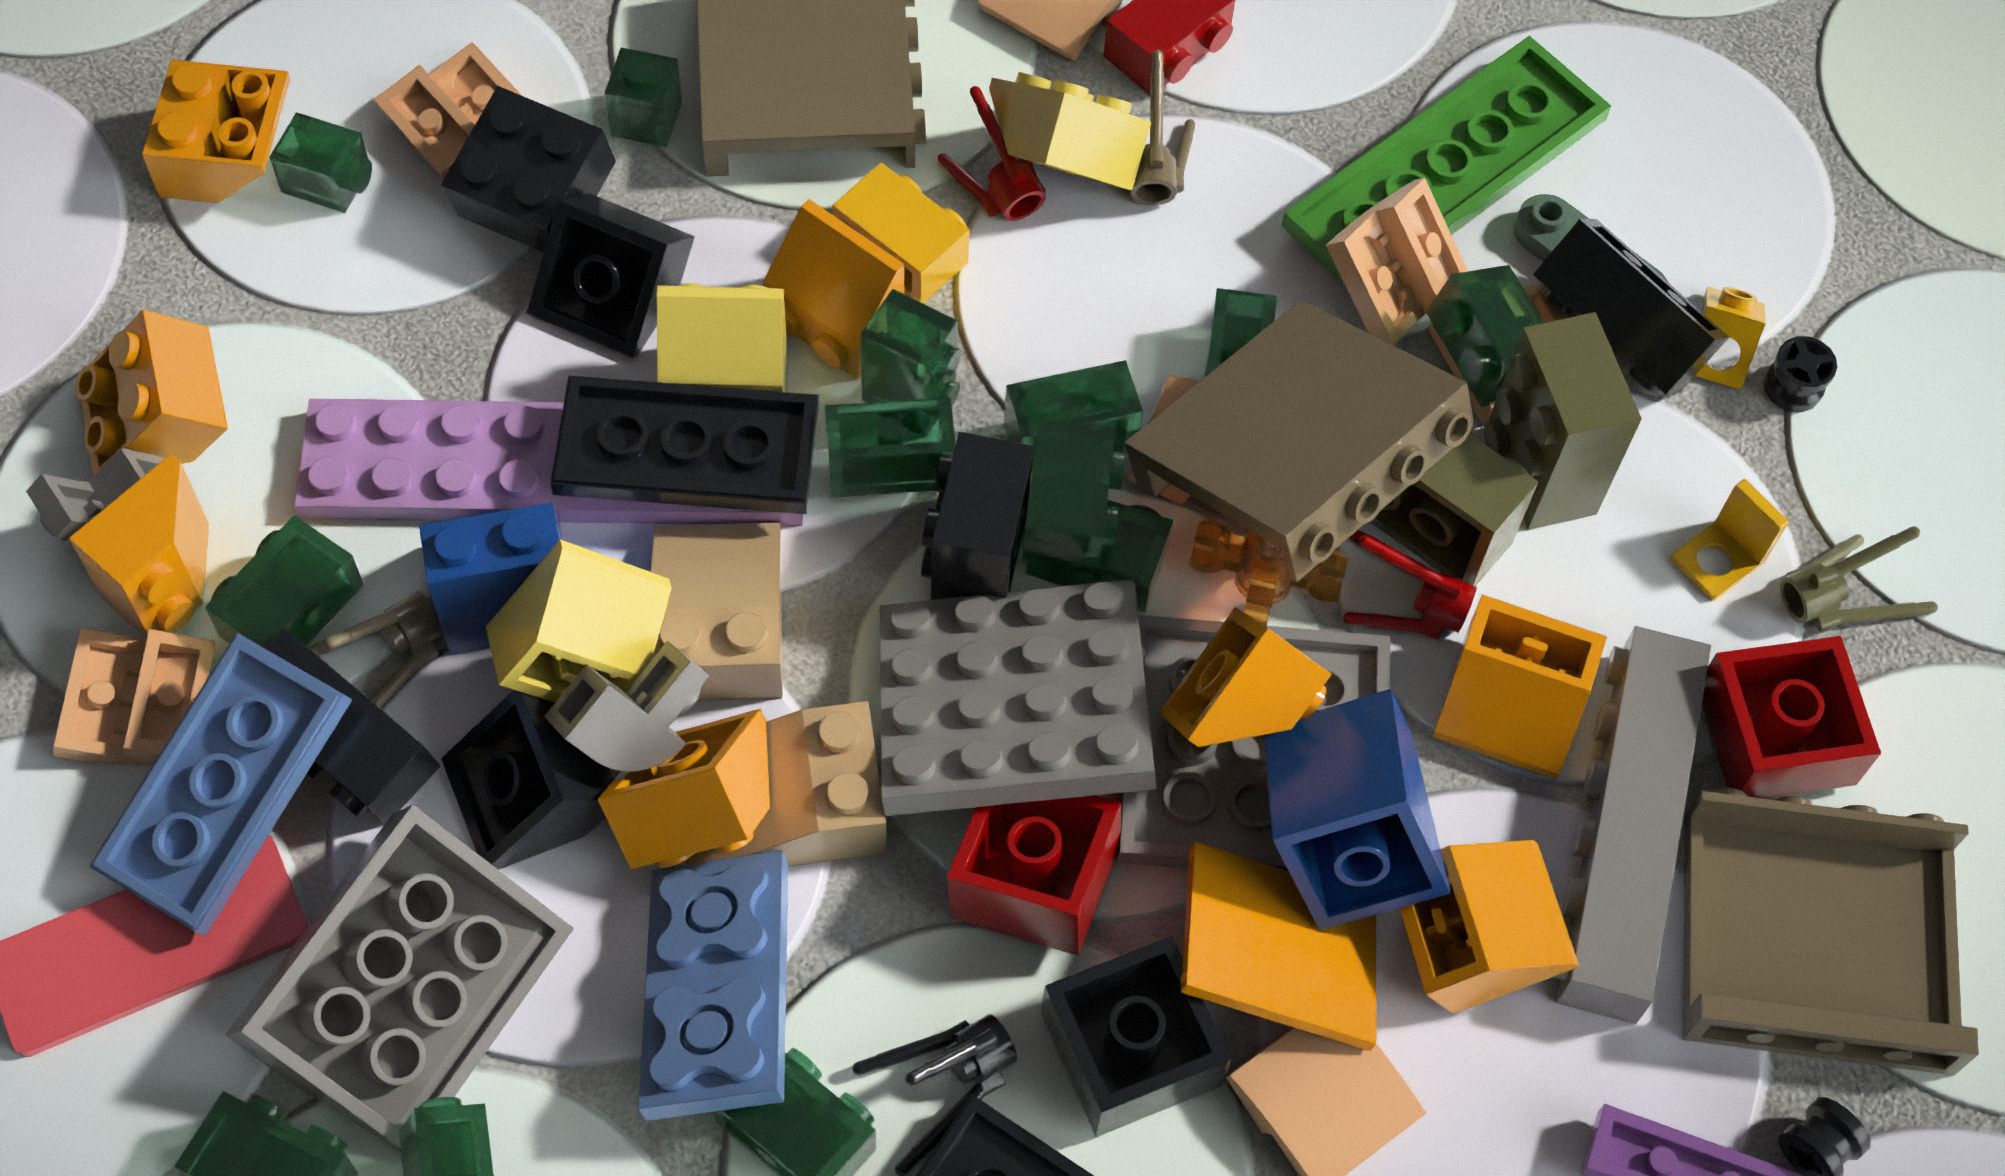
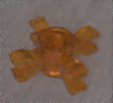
M1202 520L1199 521L1189 567L1203 573H1214L1222 569L1236 572L1235 585L1238 591L1246 597L1243 612L1264 626H1267L1272 604L1284 600L1289 595L1291 586L1306 589L1309 595L1319 601L1337 602L1342 583L1341 579L1345 577L1349 557L1334 550L1328 559L1316 565L1296 582L1289 576L1283 549L1247 529L1246 535L1243 537L1231 534L1224 525L1218 522Z

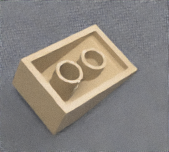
M780 522L654 526L651 572L669 578L672 589L653 658L664 644L669 641L710 676L701 686L700 695L697 700L783 698Z
M864 701L801 709L766 721L770 809L753 831L754 837L743 847L722 854L717 853L715 848L697 852L687 859L685 863L687 865L780 850L783 851L788 861V867L886 854V818L882 803V790L869 702Z

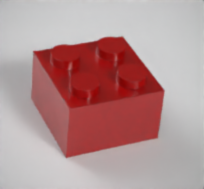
M1841 636L1718 652L1710 662L1707 669L1702 708L1727 788L1741 790L1747 797L1765 799L1856 786L1881 755L1880 747Z
M1093 795L976 807L947 875L951 919L1079 956L1119 851L1121 802Z

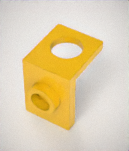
M1711 287L1706 288L1703 296V314L1738 343L1740 356L1735 364L1723 369L1715 368L1707 362L1695 376L1732 388H1742L1766 325L1765 304L1758 302L1756 296L1732 287H1723L1722 291Z
M1743 479L1732 489L1715 522L1673 552L1670 559L1711 601H1715L1766 562L1789 521L1746 479ZM1708 547L1722 550L1731 561V571L1721 576L1706 573L1697 562V553L1701 549Z

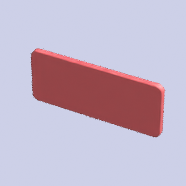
M268 835L206 936L194 932L125 889L1 940L0 1012L12 1047L16 1052L24 1057L34 1056L292 947L308 924L273 838Z

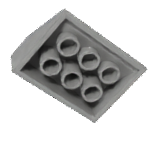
M412 804L392 814L225 1036L284 1079L408 1157H412L571 934L574 927Z

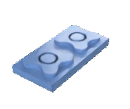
M236 633L89 867L194 932L206 936L352 699Z
M782 850L652 870L638 1109L646 1121L784 1102L788 861Z

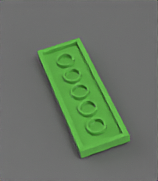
M1529 35L1287 209L1283 214L1281 226L1344 284L1326 244L1374 205L1415 179L1425 178L1451 235H1453L1606 121L1611 105Z

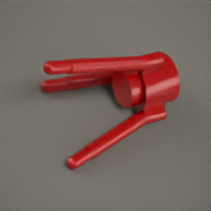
M972 86L969 91L1002 162L994 166L989 172L988 179L990 184L988 190L946 153L938 155V162L981 202L989 217H993L1001 212L1008 221L1024 219L1043 205L1046 199V189L1036 174L1033 162L1021 158L1016 159L1014 156L1008 155L1001 128L990 105L987 103L981 89L978 86Z
M1359 529L1349 537L1363 548L1378 555L1381 559L1422 580L1413 609L1422 612L1423 616L1422 619L1373 613L1346 612L1343 615V621L1346 624L1414 632L1437 641L1443 628L1459 633L1471 608L1477 586L1449 575L1438 573Z

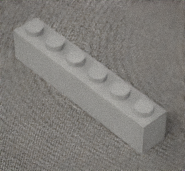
M1634 626L1624 647L1613 646L1606 666L1604 683L1614 685L1611 703H1602L1594 731V739L1604 742L1600 760L1592 759L1583 791L1584 797L1593 799L1590 819L1581 818L1573 844V855L1582 858L1579 878H1570L1562 904V916L1572 918L1569 937L1579 967L1553 977L1560 979L1556 1001L1558 1004L1637 1024L1653 1002L1711 651L1710 644Z

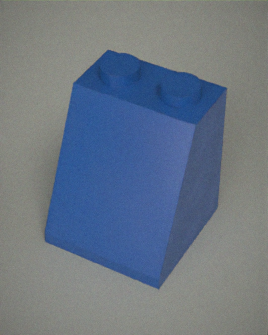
M553 502L419 525L427 584L450 655L490 648L486 626L560 539L563 540L559 516Z
M1391 689L1316 711L1305 720L1299 719L1292 730L1264 735L1272 839L1319 930L1450 894L1449 882L1413 735Z

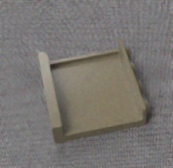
M697 0L701 127L705 176H729L728 154L898 146H905L906 168H915V144H926L925 110L913 109V98L922 97L921 63H910L909 52H918L917 17H906L905 7H915V0Z
M1300 300L1124 443L1139 489L1156 497L1172 484L1283 549L1289 576L1292 580L1298 582L1316 565L1328 559L1337 547L1364 524L1372 521L1379 511L1407 487L1415 484L1428 469L1449 451L1462 444L1467 436L1475 430L1467 382Z
M1717 788L1709 792L1702 791L1685 816L1683 1040L1955 1076L1979 1055L1978 1028L1962 1026L1954 850L1969 834L1968 825L1944 822L1942 817L1930 813H1917L1904 817L1880 814L1875 808L1866 805H1848L1842 808L1812 805L1810 800L1797 796H1786L1771 800L1747 797L1743 791L1734 788Z

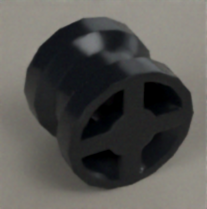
M1796 336L1786 340L1780 346L1774 362L1766 372L1763 382L1767 396L1779 408L1790 412H1805L1813 409L1821 401L1826 387L1835 377L1838 368L1836 356L1829 346L1821 340L1810 336Z
M1818 1097L1805 1110L1806 1120L1802 1124H1791L1778 1136L1779 1146L1784 1156L1804 1176H1843V1164L1847 1160L1860 1159L1871 1148V1139L1859 1119L1846 1107L1827 1097Z

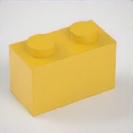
M882 162L832 205L833 216L904 263V294L920 307L968 264L970 229L966 226L963 219L952 209L941 208L924 195L911 178L906 175L896 174Z

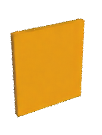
M1195 841L1188 852L1189 864L1182 975L1180 977L1181 992L1371 1051L1376 1045L1377 1040L1376 915L1319 930L1289 871Z

